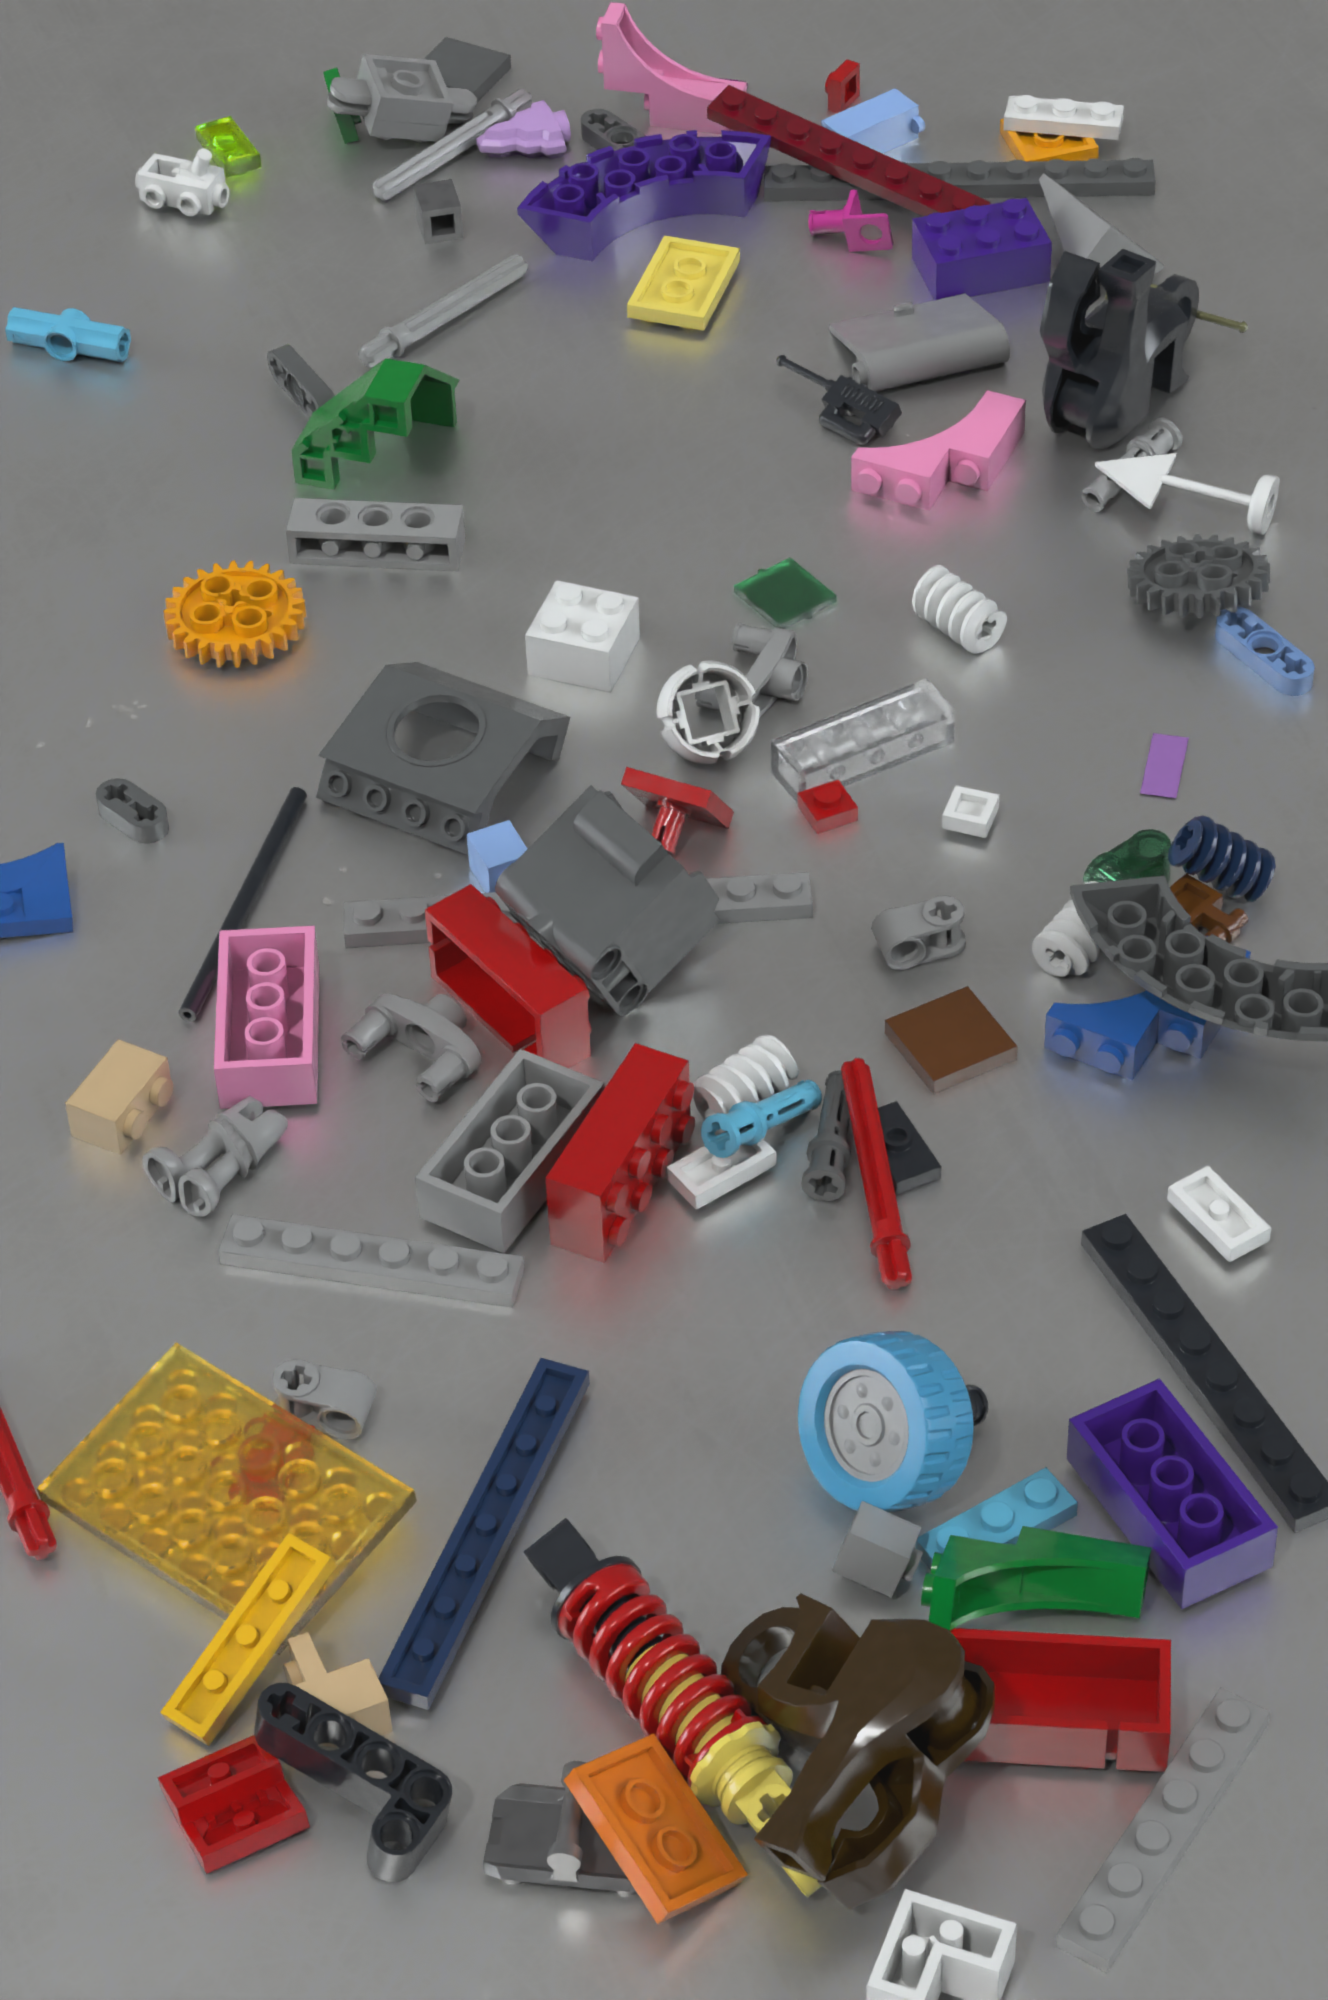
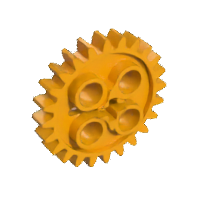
M235 560L230 562L228 569H222L217 563L213 564V572L211 573L198 569V579L184 577V588L173 587V597L166 598L165 600L167 609L163 610L168 639L173 640L176 650L184 649L185 657L188 659L199 654L200 664L202 665L211 658L216 659L218 668H221L226 660H232L235 668H239L242 659H248L253 665L257 664V656L259 655L273 659L274 648L283 651L288 650L287 640L297 641L299 639L298 630L305 628L306 608L302 588H296L294 578L285 579L284 570L282 569L271 574L270 564L267 563L258 570L254 569L253 561H248L244 568H238Z

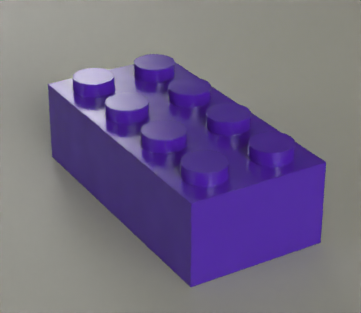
M1160 1378L1069 1419L1066 1459L1129 1542L1134 1545L1152 1547L1149 1568L1181 1610L1273 1567L1278 1526Z

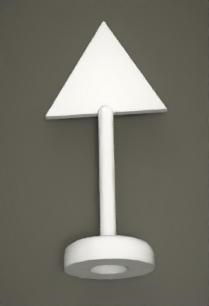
M1177 453L1095 462L1096 468L1148 509H1151L1162 485L1249 506L1247 515L1248 528L1251 532L1259 535H1264L1270 525L1279 493L1280 480L1279 477L1273 475L1262 476L1258 480L1252 496L1168 475L1177 458Z

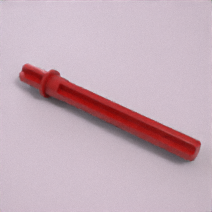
M854 1058L852 1061L842 1064L841 1074L874 1238L870 1243L872 1255L878 1258L882 1282L887 1285L888 1289L898 1290L900 1287L908 1286L912 1280L907 1255L911 1243L910 1238L903 1233L870 1067L865 1064L864 1059Z
M0 1407V1490L9 1510L7 1522L11 1530L19 1534L26 1554L28 1556H35L37 1560H44L57 1547L56 1539L48 1522L50 1510L48 1505L44 1501L39 1500Z

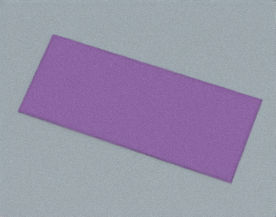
M1153 733L1140 794L1169 798L1177 797L1189 740L1188 737Z

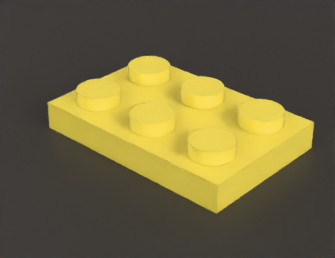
M664 235L627 303V318L704 331L740 263V248Z

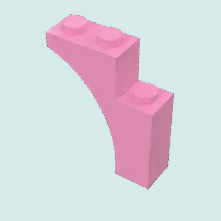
M610 2L604 17H599L596 27V38L602 41V50L598 57V72L604 75V89L645 93L644 110L649 111L650 126L688 131L697 130V132L721 134V130L733 131L707 119V107L728 85L747 93V82L714 78L678 64L658 50L642 34L630 16L626 4Z
M987 390L975 408L966 417L934 436L898 446L858 447L851 457V490L930 511L948 481L988 491L1025 433L1026 400Z

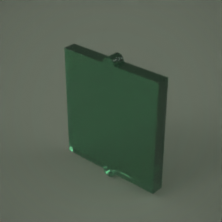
M791 557L766 570L759 569L758 574L734 585V593L774 627L784 629L804 618L811 619L814 613L837 602L836 594Z

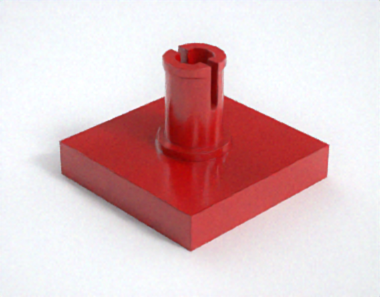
M626 767L621 785L645 806L660 809L651 835L664 846L669 855H675V849L686 817L729 829L734 811L711 790Z

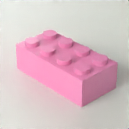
M315 926L219 931L214 1074L220 1109H230L249 1096L260 1101L263 1107L317 1104L320 964Z

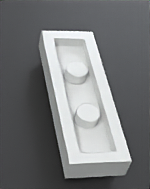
M1009 95L1004 114L1003 130L1119 140L1124 105H1114L1103 101L1091 103L1073 101L1068 98L1056 100L1035 98L1031 95Z

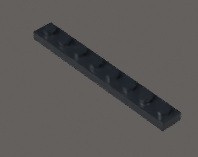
M1127 1214L1083 1230L1081 1237L1083 1248L1292 1531L1296 1533L1327 1520L1328 1481Z

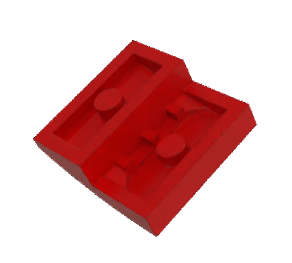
M254 1735L157 1777L161 1790L186 1840L206 1874L310 1828L306 1810L286 1782L280 1761L262 1749Z

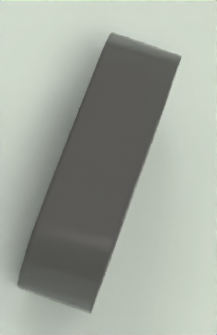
M116 778L103 782L97 788L95 794L99 815L131 839L139 843L148 844L157 842L168 834L169 823L166 807L162 802L126 779Z

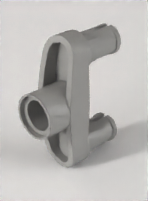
M738 623L732 635L733 650L759 655L746 675V678L756 692L752 697V702L759 706V717L778 698L798 701L802 697L807 685L808 668L805 662L795 660L797 653L796 632L779 627L769 630ZM714 688L695 692L696 705L698 707L720 710Z
M381 994L365 1009V1015L361 1020L341 1036L343 1049L348 1055L357 1060H361L371 1048L386 1036L395 1038L409 1048L435 1061L423 1074L416 1078L418 1092L431 1102H437L460 1078L466 1079L481 1065L482 1061L477 1046L462 1031L467 1023L463 1009L454 999L444 994H437L425 1006L397 995Z

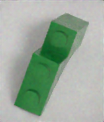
M1022 1526L1016 1544H1002L950 1535L944 1552L934 1553L931 1571L925 1575L921 1606L930 1607L929 1622L949 1631L967 1621L985 1615L1027 1609L1084 1610L1140 1618L1146 1595L1152 1547Z

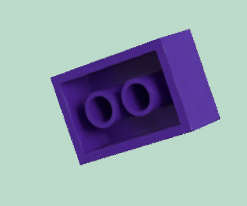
M1027 198L1008 199L1000 203L970 206L966 209L945 213H932L928 216L912 218V259L934 300L964 293L969 297L1050 282L1052 242Z

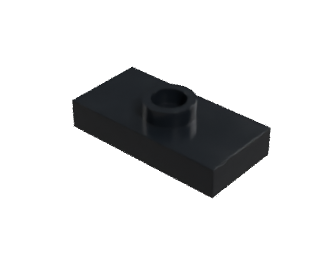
M895 1101L879 1107L878 1111L895 1193L900 1194L941 1179L942 1166L899 1103Z

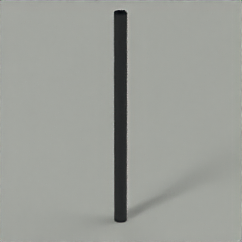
M299 787L290 789L220 930H239L242 928L307 798V794L303 789ZM219 932L179 1009V1016L185 1021L193 1022L196 1020L218 976Z

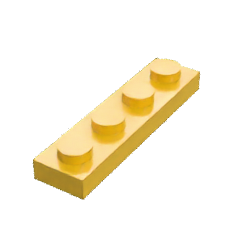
M288 1532L160 1712L163 1717L176 1727L210 1746L337 1565L333 1559Z

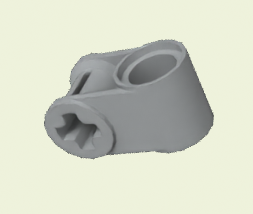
M936 896L927 901L903 907L889 908L877 915L872 922L871 929L885 961L890 968L895 970H907L919 964L955 957L964 950L966 945L965 934L960 929V924L965 916L964 906L958 899L951 896ZM939 909L941 910V917L937 916ZM947 938H951L949 945H947Z
M298 1359L285 1361L273 1373V1387L278 1394L274 1405L276 1417L315 1426V1432L329 1434L338 1439L351 1440L361 1435L377 1391L376 1385L371 1378L355 1370H341ZM299 1374L304 1376V1384H300ZM290 1404H294V1414L290 1412Z

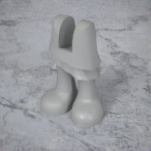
M249 1096L230 1109L218 1113L216 1119L211 1120L210 1124H208L210 1131L186 1154L179 1157L167 1147H154L143 1156L142 1165L153 1186L169 1202H175L180 1198L183 1208L189 1214L206 1216L217 1207L221 1190L236 1173L246 1178L249 1169H256L264 1154L281 1138L287 1129L288 1121L283 1115L273 1109L263 1113L262 1103ZM223 1153L225 1154L215 1165L204 1171L217 1157Z

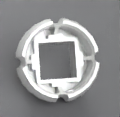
M708 660L700 662L698 668H694L691 664L682 667L671 675L658 697L656 714L657 719L664 722V729L661 731L663 739L679 756L694 763L713 764L717 762L719 756L725 760L734 758L746 749L758 728L760 709L759 706L752 702V697L756 693L754 687L739 670L723 662ZM714 688L725 731L692 740L681 696Z

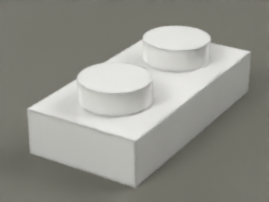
M764 1139L751 1146L742 1144L735 1154L725 1158L716 1157L703 1146L667 1166V1180L697 1210L776 1166L777 1155L776 1151Z
M1209 1166L1168 1186L1167 1200L1229 1263L1270 1241L1271 1227Z

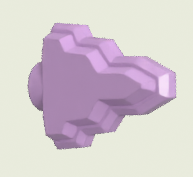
M542 100L532 103L530 108L517 112L509 121L497 123L489 127L484 134L476 138V144L480 152L486 153L488 157L503 158L519 154L527 158L542 156L550 159L561 158L567 150L565 142L571 139L570 125L564 110L552 112L546 102Z

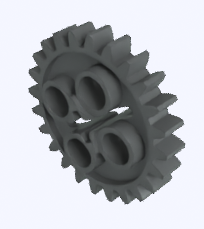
M1196 534L1193 540H1186L1184 537L1178 536L1177 542L1172 543L1167 540H1161V547L1148 545L1147 552L1136 553V559L1130 560L1129 568H1127L1128 588L1130 589V596L1136 597L1137 604L1147 603L1148 610L1150 611L1162 608V615L1178 611L1179 618L1185 617L1188 613H1195L1197 618H1202L1205 612H1211L1218 617L1221 615V610L1226 609L1235 613L1237 612V605L1251 607L1252 599H1262V592H1268L1270 563H1268L1267 555H1260L1259 547L1249 549V542L1247 541L1234 544V537L1219 541L1218 535H1213L1208 540L1202 539L1199 534Z

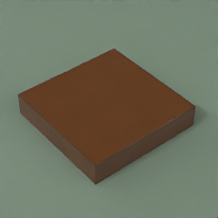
M968 986L885 1020L886 1036L933 1095L1017 1060L1018 1046Z

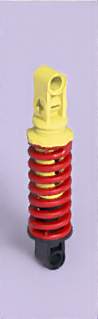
M567 1518L563 1519L523 1552L552 1590L556 1589L560 1594L551 1612L553 1629L563 1639L573 1642L578 1655L586 1662H589L593 1673L601 1681L606 1682L609 1693L619 1702H622L625 1712L635 1722L639 1723L642 1733L645 1736L655 1734L701 1805H709L710 1807L721 1805L723 1814L731 1823L737 1825L749 1823L758 1834L791 1792L792 1770L783 1759L777 1757L779 1741L781 1739L779 1732L771 1724L768 1725L761 1717L751 1716L750 1702L742 1695H734L733 1682L725 1675L717 1674L716 1662L708 1655L700 1654L699 1642L693 1636L684 1634L682 1622L676 1616L667 1614L666 1603L660 1597L650 1594L649 1583L642 1576L640 1568L632 1559L625 1556H613L599 1561L576 1528ZM834 1835L832 1836V1839H831V1847H832V1848H833V1845H834V1843H835V1841H836V1838L834 1837ZM782 1867L807 1898L822 1887L817 1882L818 1879Z

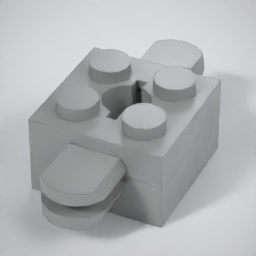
M363 54L357 79L335 77L331 82L330 92L327 97V106L333 112L362 116L370 136L384 140L392 138L410 139L419 143L437 142L443 138L448 123L463 125L473 118V111L477 104L476 96L469 90L446 86L436 60Z

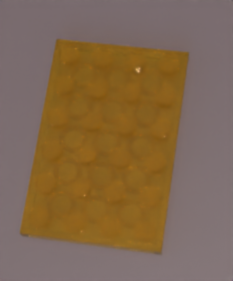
M177 1342L36 1488L40 1499L225 1621L288 1532L330 1556L337 1565L277 1649L275 1652L277 1655H280L288 1646L287 1639L297 1636L417 1502L414 1489Z

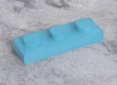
M1045 1467L919 1536L915 1548L923 1552L921 1559L931 1570L934 1553L944 1552L950 1535L1002 1544H1016L1022 1526L1052 1530L1077 1516L1078 1502Z

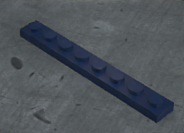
M540 1358L378 1678L387 1698L426 1710L430 1709L590 1384L588 1370Z

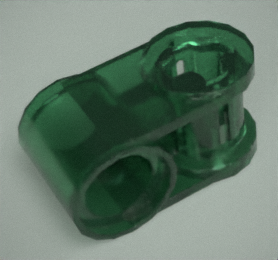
M1146 829L1136 832L1128 840L1093 859L1084 872L1083 882L1095 881L1100 883L1165 876L1169 883L1171 864L1168 860L1171 841L1165 833L1159 830Z

